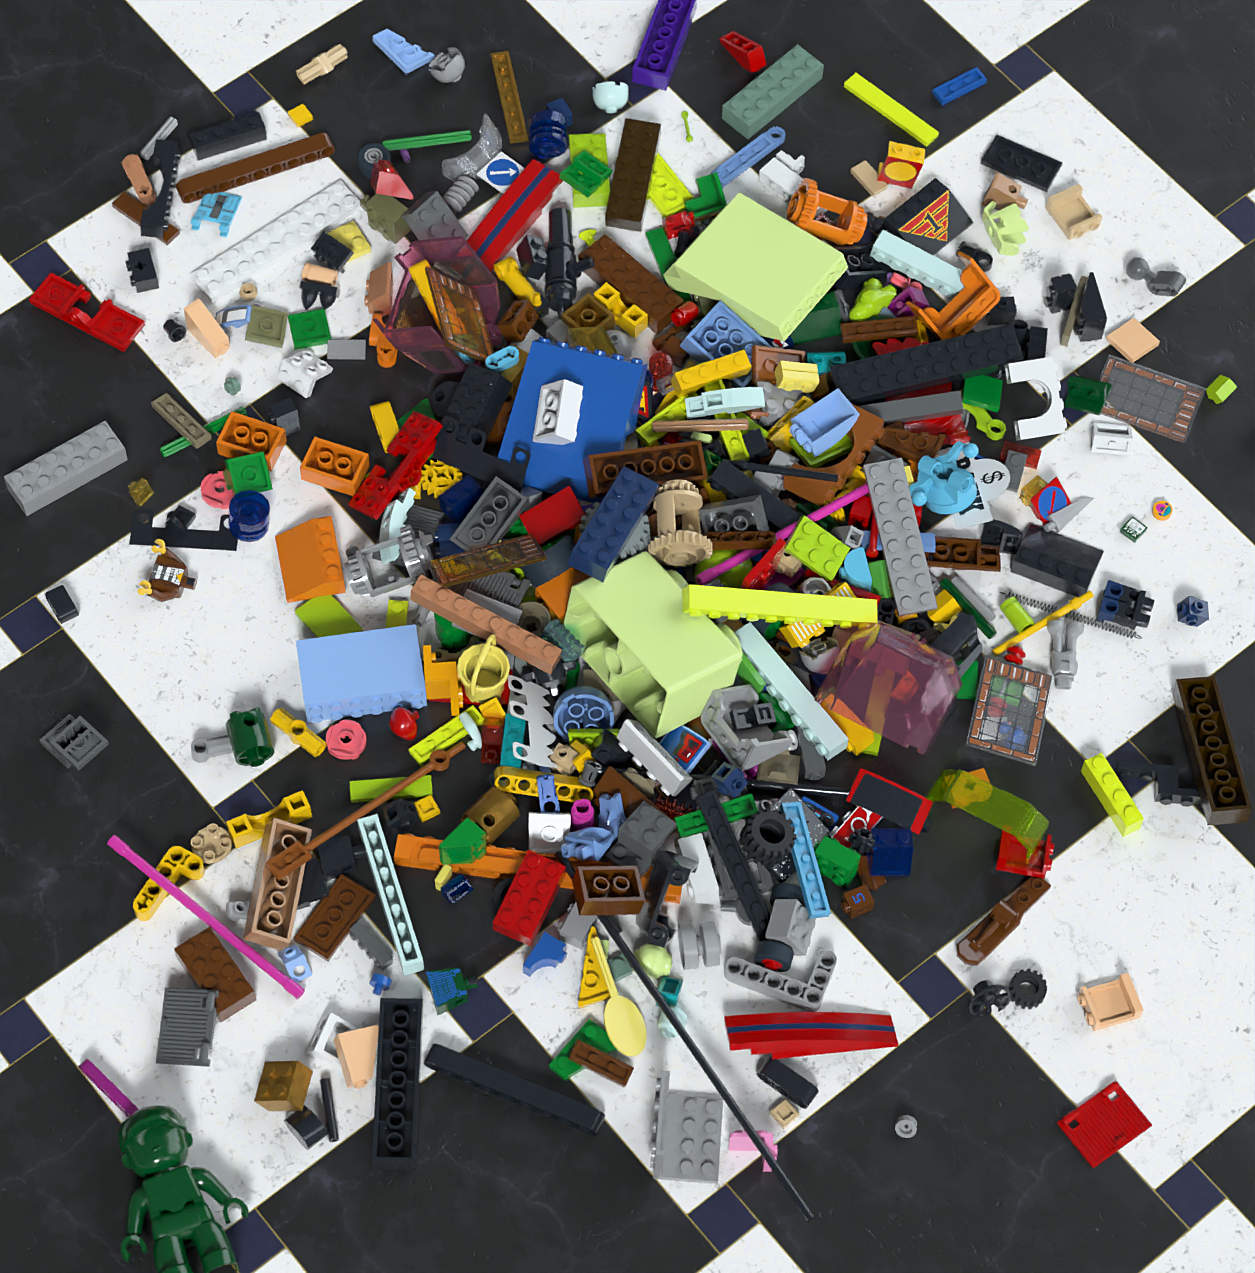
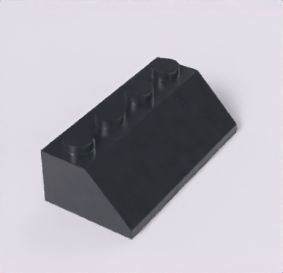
M256 110L186 131L198 161L267 140L265 124L260 113Z

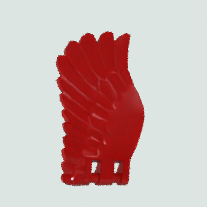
M909 337L902 343L891 338L887 340L886 345L881 342H874L872 347L878 356L928 344L929 342L920 343L918 340ZM942 384L885 398V402L951 392L952 384ZM960 414L902 423L905 430H909L910 433L921 434V432H927L929 435L939 436V434L946 435L942 446L945 444L949 446L954 445L958 441L968 443L971 439L967 436L968 430L965 429V422L961 421L962 417Z

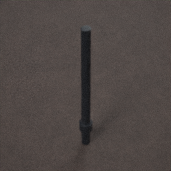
M725 459L743 472L750 470L838 482L837 474L749 463L748 460L739 459V461Z

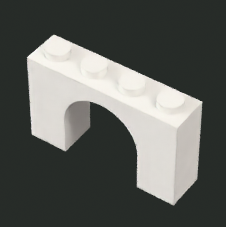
M1053 357L1004 365L1007 384L1033 381L1041 385L1047 395V406L1040 416L1013 422L1016 441L1065 433L1067 423L1062 415L1064 404L1062 398L1059 397L1061 386L1060 381L1056 378L1058 368Z

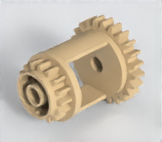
M671 480L663 483L658 488L656 497L653 499V507L657 511L658 537L654 538V541H650L648 552L661 566L666 564L667 567L673 565L675 568L678 566L685 568L686 565L692 567L694 563L698 564L704 559H709L713 552L711 540L707 539V536H702L700 530L699 509L703 505L702 496L699 494L698 488H695V485L689 481ZM682 515L683 530L676 531L675 516Z

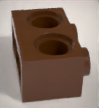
M529 300L514 301L497 327L507 343H520L526 338V335L533 328L539 316Z

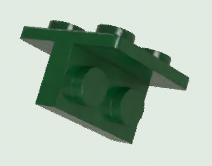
M1070 376L1068 380L1069 394L1065 400L1064 407L1100 415L1111 392L1112 384L1081 376Z

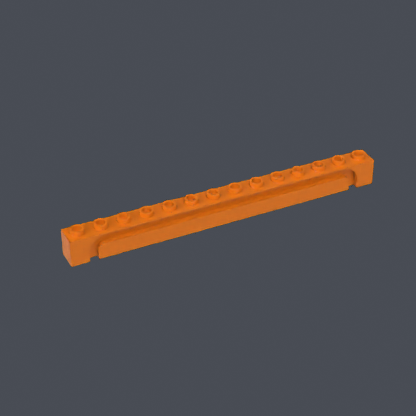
M409 833L398 834L394 863L399 866L440 871L443 864L440 862L439 845L444 840H437L431 836H425L424 838L415 837ZM487 844L486 854L480 860L476 859L472 864L448 865L452 867V873L504 880L516 875L528 850L518 851L512 847H506L505 849L496 848L494 845ZM529 850L560 864L554 853L540 854ZM572 856L567 858L575 871L577 867L614 866L609 862L589 859L578 860L577 857ZM653 867L641 878L643 892H645ZM566 872L560 888L573 889L572 880ZM670 884L664 902L680 904L682 886Z

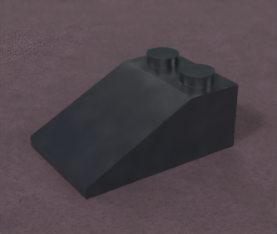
M872 245L833 247L843 253L848 266L846 271L834 283L837 290H852L862 286L871 278L880 279L890 273L883 262H879L870 256L873 248Z
M1094 272L1089 273L1080 311L1077 314V323L1074 324V333L1076 336L1078 335L1080 342L1102 339L1107 322V315Z

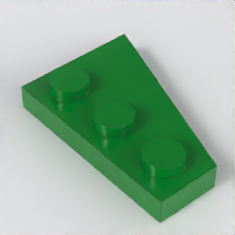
M590 1019L549 1064V1068L564 1080L586 1069L568 1060L577 1039L606 1054L617 1050L610 1041L607 1032Z

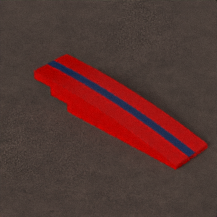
M533 159L475 229L449 264L447 271L477 289L494 270V264L500 262L542 215V209L553 198V192L563 182L559 178L560 174Z
M778 1012L724 1016V1025L730 1051L750 1049L751 1055L771 1053L772 1059L898 1047L891 1015L848 1012Z

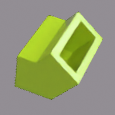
M1220 375L1206 389L1207 396L1216 404H1219L1237 386L1230 378Z

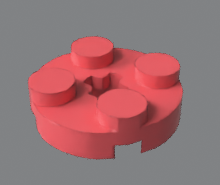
M218 471L217 474L213 475L211 473L203 479L200 486L203 501L209 506L225 510L238 499H234L232 490H227L223 471ZM224 487L223 492H217L216 488Z
M339 721L338 724L332 725L326 733L328 751L336 758L343 760L357 759L366 747V734L361 725L355 721ZM346 736H349L350 742L343 743L341 741V738L345 739Z

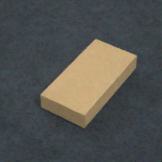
M866 160L851 168L852 175L872 197L887 189L888 184L884 181H877V172Z

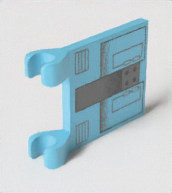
M224 192L204 195L195 216L191 219L192 230L198 231L202 220L219 223L220 236L227 237L242 197Z

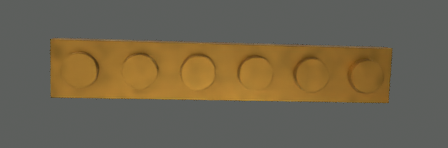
M509 51L491 53L492 66L509 142L512 144L528 141Z

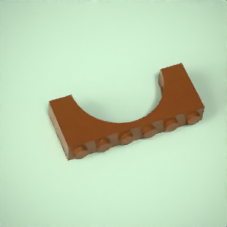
M852 404L858 411L859 416L846 434L853 447L849 456L842 462L826 468H809L796 463L791 466L793 469L837 474L838 482L784 475L783 488L820 507H824L828 502H832L838 489L841 490L844 486L846 478L853 475L857 464L863 462L867 451L870 452L875 445V441L883 436L885 432L883 428L884 419Z

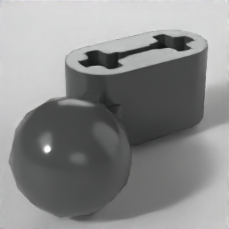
M1141 257L1132 258L1126 265L1127 275L1133 280L1144 279L1149 282V291L1157 296H1176L1186 283L1185 276L1180 272L1158 271L1156 274L1149 270L1148 262Z

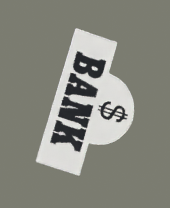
M952 447L939 450L937 456L947 455ZM962 450L956 460L957 467L965 469L973 475L977 494L969 507L952 514L957 530L993 521L988 501L999 497L1007 489L1010 482V473L1004 464L993 459L975 460L974 458H968Z

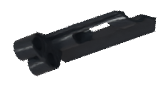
M961 613L908 668V671L920 684L919 695L916 697L915 703H925L927 707L923 711L927 712L930 710L932 716L942 723L957 709V704L949 695V692L983 650L982 643L978 639V627L973 615ZM968 643L971 654L958 666L952 658Z

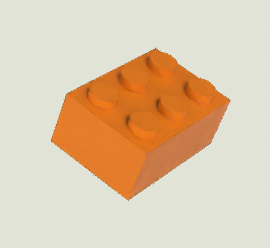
M231 411L216 444L218 454L231 459L264 452L268 471L272 472L287 439L284 428Z
M314 437L300 466L301 480L354 496L360 488L370 466L369 454Z

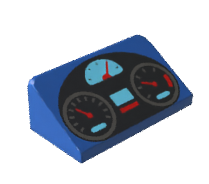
M806 796L802 798V801L830 831L837 826L839 819L837 814Z

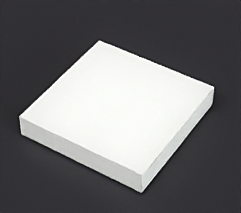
M529 812V850L540 854H555V852L561 850V845L565 844L564 837L570 833V813Z

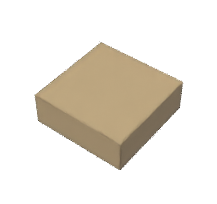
M786 1098L769 1112L771 1117L783 1129L800 1115Z

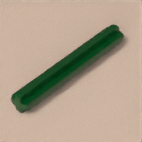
M944 578L939 583L940 587L954 597L965 614L975 617L977 627L988 639L995 637L997 632L948 578Z

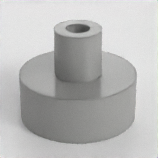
M909 1115L900 1116L896 1120V1133L904 1138L914 1136L917 1131V1121L915 1118Z

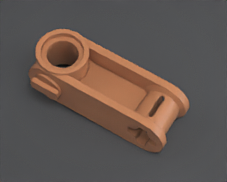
M138 154L127 155L121 161L128 178H130L140 202L144 206H152L157 197L145 173L146 170Z

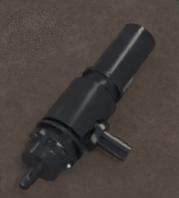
M555 208L549 212V244L547 246L549 265L545 270V297L549 301L550 309L557 312L559 319H561V314L573 306V301L577 296L576 278L581 276L582 271L595 266L592 257L579 262L576 261L572 235V213L566 208Z

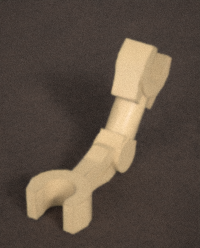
M473 635L469 644L457 653H448L447 650L434 649L436 656L441 657L439 659L436 658V663L458 662L462 653L472 645H475V641H480L482 638Z

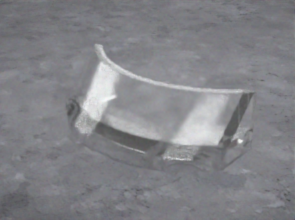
M487 114L483 115V125L480 127L482 136L477 144L463 155L442 162V173L445 177L454 182L460 176L477 180L480 178L477 173L502 152L501 134Z

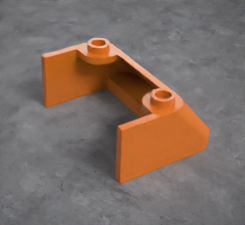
M960 251L957 255L967 266L960 274V282L964 288L939 313L932 307H926L922 310L909 301L905 303L922 324L940 340L965 335L1000 300L999 290L973 258Z

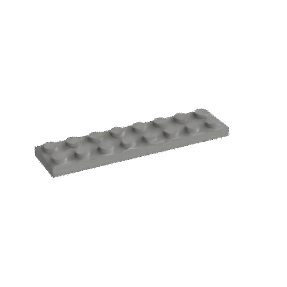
M902 458L866 464L863 466L898 617L936 610L938 607Z

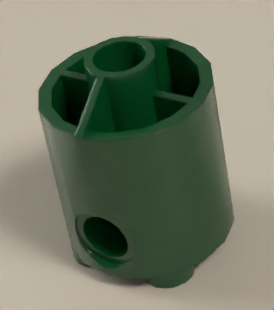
M253 708L245 712H232L229 715L230 719L227 720L225 725L236 763L251 767L262 765L275 753L264 714L260 708Z

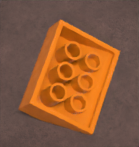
M331 516L308 520L275 536L287 603L346 593Z

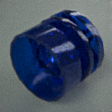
M552 110L540 111L531 116L529 119V150L532 154L541 158H556L564 154L567 150V119L565 116Z
M252 490L241 491L234 495L229 504L228 526L235 538L244 542H254L266 535L270 520V505L267 498L263 494Z

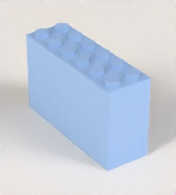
M416 624L296 641L307 723H320L323 720L330 719L340 720L351 716L357 718L365 714L378 715L383 712L394 711L398 707L419 709L427 706L426 687Z

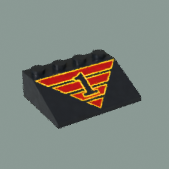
M934 178L884 218L882 231L885 230L934 256L970 227L973 221L949 188L937 178Z

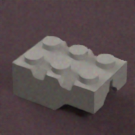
M757 381L754 387L763 388L765 407H761V410L769 413V417L761 416L760 419H756L759 426L773 427L803 396L810 398L814 402L811 392L804 393L800 390L786 391L777 388V384L772 385L770 382Z
M777 449L769 465L791 468L794 463L798 464L799 459L786 451L783 452ZM756 471L752 478L753 481L779 500L778 495L780 491L786 490L783 488L784 475Z

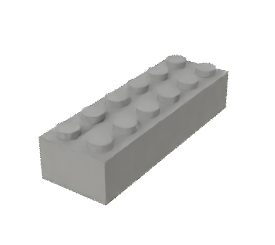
M104 421L4 476L7 489L25 515L28 516L128 459L125 447L107 422Z

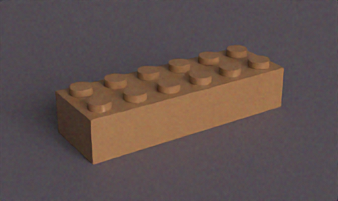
M273 818L265 825L243 940L280 951L290 944L305 863L278 880L266 868V862L297 841L303 846L310 842L312 829Z

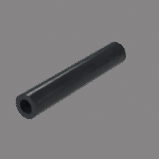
M323 1078L320 1080L328 1141L337 1142L339 1141L331 1081L330 1078Z

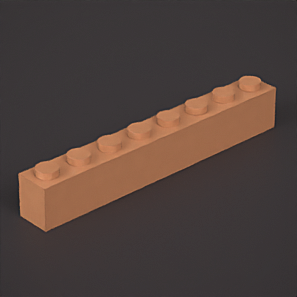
M420 575L411 590V601L484 640H487L491 634H494L496 636V646L550 675L561 659L562 649L423 575Z

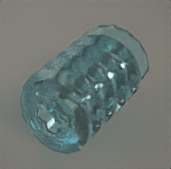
M558 619L550 621L542 632L543 640L562 649L561 658L564 662H572L578 659L585 650V646L580 644V641L575 639V636L570 634V630L565 629V625L561 624Z

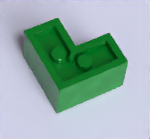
M714 172L695 179L700 197L683 202L686 212H693L694 218L722 210L727 205L718 173Z

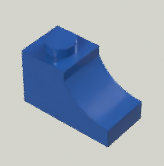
M544 932L523 964V973L530 977L540 968L547 966L556 968L558 963L562 964L567 956L566 944Z

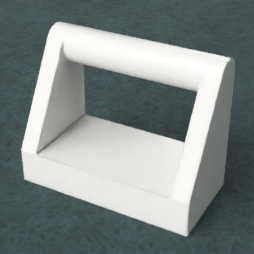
M1093 422L1092 452L1130 456L1133 441L1132 426ZM1098 430L1126 433V435L1098 432Z
M333 1013L322 1016L306 1053L314 1058L341 1067L338 1055L334 1057L324 1051L327 1040L334 1026L345 1029L347 1032L357 1030L358 1028Z

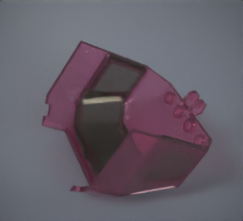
M463 236L414 241L409 245L410 249L394 257L405 273L386 327L384 328L377 318L373 319V321L395 349L434 374L465 372L468 364H465L450 344L445 341L408 267L426 259L431 269L474 288L489 341L492 345L501 343V337L498 335L502 334L497 325H494L500 309L497 279ZM441 285L447 299L450 300L449 303L455 314L461 316L457 318H459L461 326L465 329L466 335H469L472 340L474 339V343L478 346L477 351L485 354L484 340L482 341V338L479 337L482 335V332L480 334L481 329L479 330L480 326L477 325L479 324V322L477 323L478 318L476 319L477 315L475 316V313L472 312L475 310V307L473 308L474 304L472 305L473 301L465 298L466 296L464 295L461 298L457 292H452L451 295V291L448 290L449 288H444ZM476 356L475 363L471 364L480 367L483 359Z

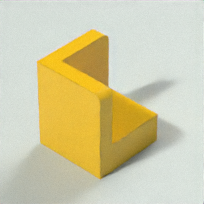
M496 697L479 706L489 727L496 725L506 718V714Z

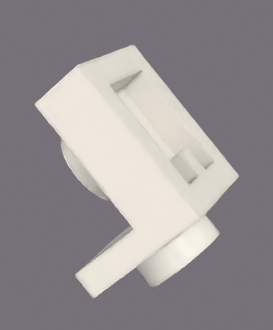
M782 150L776 154V159L785 163L793 172L799 174L804 169L805 157L803 155L794 160Z

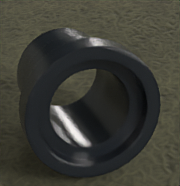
M174 319L167 320L163 325V329L172 342H178L186 335L185 327L179 325Z

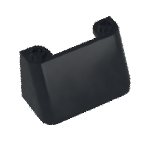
M663 851L656 857L644 892V905L640 914L636 915L637 926L651 943L665 948L673 940L676 929L672 928L669 924L670 916L660 912L670 884L674 886L684 885L688 881L690 873L697 871L698 861L671 851Z

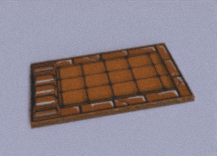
M426 266L424 269L445 346L485 363L486 358L494 354L476 289Z
M531 533L429 562L431 569L438 579V583H440L442 588L544 561L547 558L536 538Z

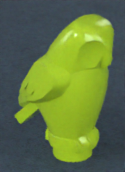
M874 278L867 280L863 284V289L858 294L853 308L849 310L851 322H861L877 317L880 311L887 307L896 296V289L892 285L883 288L880 281Z

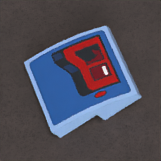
M684 725L668 732L659 743L688 774L711 746L710 742Z

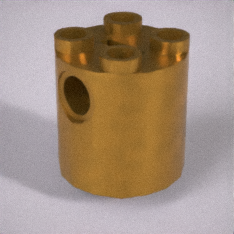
M491 787L462 815L460 824L468 817L486 832V844H491L520 816L519 810L515 805L517 801L510 792H502L496 787Z

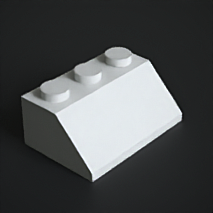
M565 379L541 386L533 435L534 442L558 445L575 442L583 386Z
M702 833L678 839V847L675 848L676 854L699 862L697 871L690 873L689 884H686L689 896L694 897L695 903L720 904L719 887Z

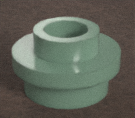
M227 377L224 388L227 393L234 396L241 390V385L236 377Z

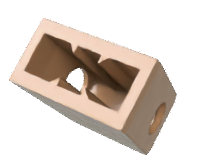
M997 172L981 205L987 206L991 201L996 202L994 208L996 210L1004 209L1012 204L1025 209L1028 199L1019 196L1022 189L1021 185Z

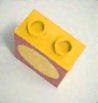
M890 141L888 155L884 163L880 162L878 165L877 181H884L888 184L912 189L924 165L925 149Z

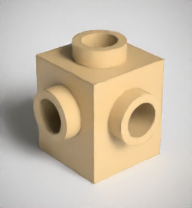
M784 550L776 571L792 579L803 563Z
M558 743L556 748L551 749L554 753L547 756L558 768L550 767V769L556 774L571 776L576 769L572 761L580 753L576 752L569 745Z

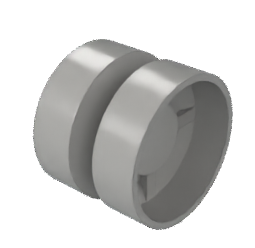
M714 922L701 923L698 936H696L693 925L678 926L679 950L684 970L697 969L700 956H702L705 967L720 966L721 941Z

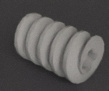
M460 176L442 198L452 213L456 215V212L462 210V207L466 205V202H469L470 197L474 196V192H477L479 187L472 179Z

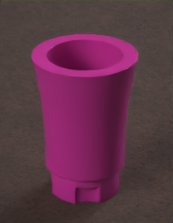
M587 799L576 800L571 809L570 832L596 827L597 824L591 802Z

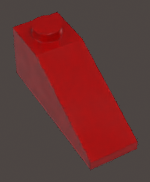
M735 31L719 38L721 44L746 70L757 72L767 65L762 46Z

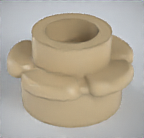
M245 283L241 286L239 295L244 300L249 301L257 297V288L252 283Z

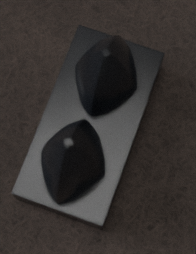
M306 281L300 282L299 288L302 290V304L306 310L314 304L318 295H320V303L325 310L332 306L336 298H339L340 290L338 287Z

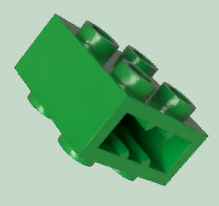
M824 836L822 841H817L813 848L820 875L832 879L838 886L848 888L858 872L861 855L855 849L841 845L838 840Z

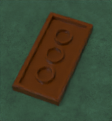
M343 874L338 877L328 891L330 897L321 900L294 937L295 942L328 962L350 933L349 929L359 921L376 898V894Z

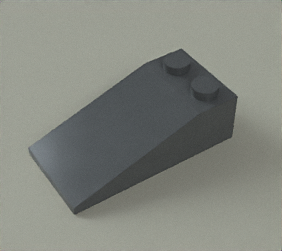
M496 476L450 540L466 552L499 543L520 518L519 515L523 514L529 506L528 498ZM493 548L487 551L484 550L482 554L478 552L476 554L473 553L472 556L482 562L484 558L480 557H487Z

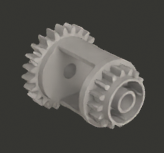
M411 525L400 528L401 536L357 550L356 555L347 557L348 562L344 563L345 571L355 595L375 597L416 583L420 575L429 578L427 570L430 569L421 548L420 538L415 536ZM399 544L410 577L396 582L395 576L387 578L388 585L376 588L365 555Z

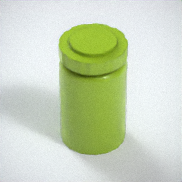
M1010 597L1000 605L999 609L1018 633L1035 624L1015 597Z

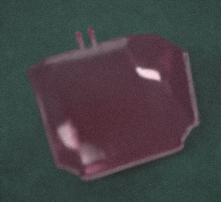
M881 622L855 631L850 635L832 664L814 701L818 703L824 701L828 704L826 708L908 748L909 744L917 747V752L925 755L930 752L963 684L953 657L927 645V640L924 638L921 642L916 640V634L914 633L908 636Z

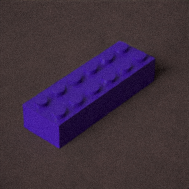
M658 0L633 66L632 82L667 91L697 10V0Z

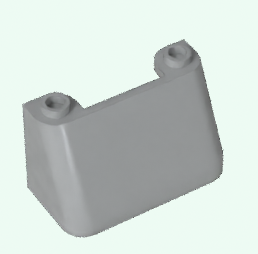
M750 684L713 690L701 713V723L731 764L742 771L748 770L786 751L793 741L786 731H777L774 735L767 725L734 732L729 712L735 709L750 708L758 704V694Z

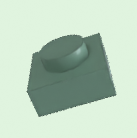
M623 954L607 961L614 983L633 974V970Z

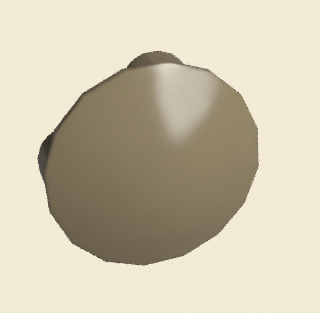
M628 768L626 772L620 774L646 798L650 800L654 797V787L656 784L653 780L645 779L633 768Z

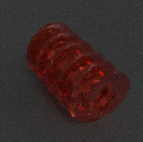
M655 353L649 360L648 381L651 384V390L654 392H665L672 384L673 361L665 353Z
M662 793L657 796L654 805L673 821L676 817L695 812L693 811L692 804L686 809L684 801L678 806L676 798L672 803H670V796L662 800Z

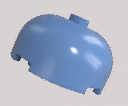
M576 686L568 689L558 698L554 706L553 721L555 730L565 742L569 743L568 731L569 729H580L579 723L583 724V729H599V722L600 729H612L614 713L609 698L602 691L591 686Z

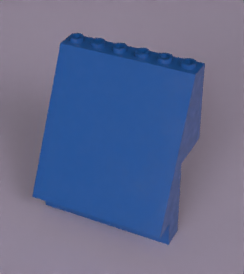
M539 337V340L532 341L498 458L510 463L514 448H523L530 452L531 457L522 487L529 486L539 491L556 494L570 486L578 500L591 503L603 501L605 496L589 498L583 459L588 455L624 450L626 436L635 432L648 364L642 363L643 360L639 358L624 359V355L613 353V356L606 355V351L594 349V352L588 351L585 346L576 345V348L570 347L567 342L557 341V344L552 343L549 338ZM564 379L583 386L575 442L564 445L534 442L533 435L541 386ZM523 452L516 454L515 459L517 463H525L526 455Z

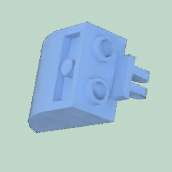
M836 389L790 420L792 426L789 432L803 446L807 453L811 452L814 457H817L835 445L848 433L855 424L859 413L843 393Z

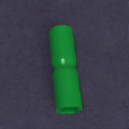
M576 662V669L567 670L565 691L577 686L580 669L578 662Z

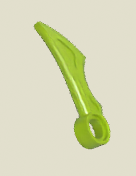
M962 403L963 409L969 411L975 417L977 428L985 432L988 438L992 440L1003 438L1006 426L1002 421L993 420L983 408ZM997 427L1001 432L995 433L991 428Z

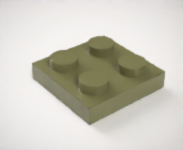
M251 305L250 322L247 323L245 340L282 348L288 313Z

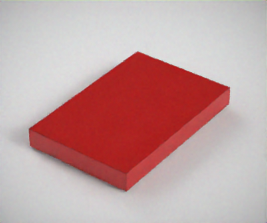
M570 486L519 515L528 534L534 536L540 548L581 524L582 516H586Z

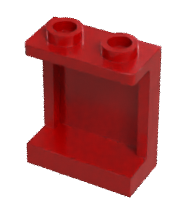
M1003 825L996 870L1045 879L1046 872L1051 871L1053 859H1049V855H1053L1054 843H1051L1052 835H1047L1045 841L1010 835L1011 827Z

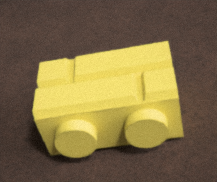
M780 361L775 369L777 388L786 391L800 390L804 393L814 392L819 384L817 364Z

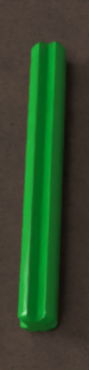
M470 130L384 140L382 145L388 151L465 142L471 140Z
M244 407L232 411L247 416V411ZM230 413L202 427L210 434H213L223 429ZM182 436L160 447V452L163 457H167L191 445V443Z

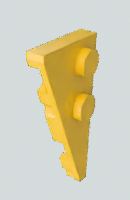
M595 926L591 927L588 935L578 1001L579 1009L611 998L591 939L598 937Z

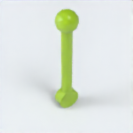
M683 111L681 113V117L684 119L687 133L686 141L692 142L693 137L690 134L687 119L688 112Z

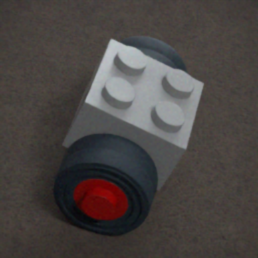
M778 883L774 885L770 897V904L773 909L765 935L769 941L759 942L754 961L757 965L774 972H786L791 968L793 956H806L811 943L810 939L815 927L816 918L809 919L801 887L790 883Z

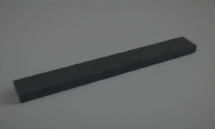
M713 789L695 797V800L758 942L769 941L765 935L771 917L718 796Z

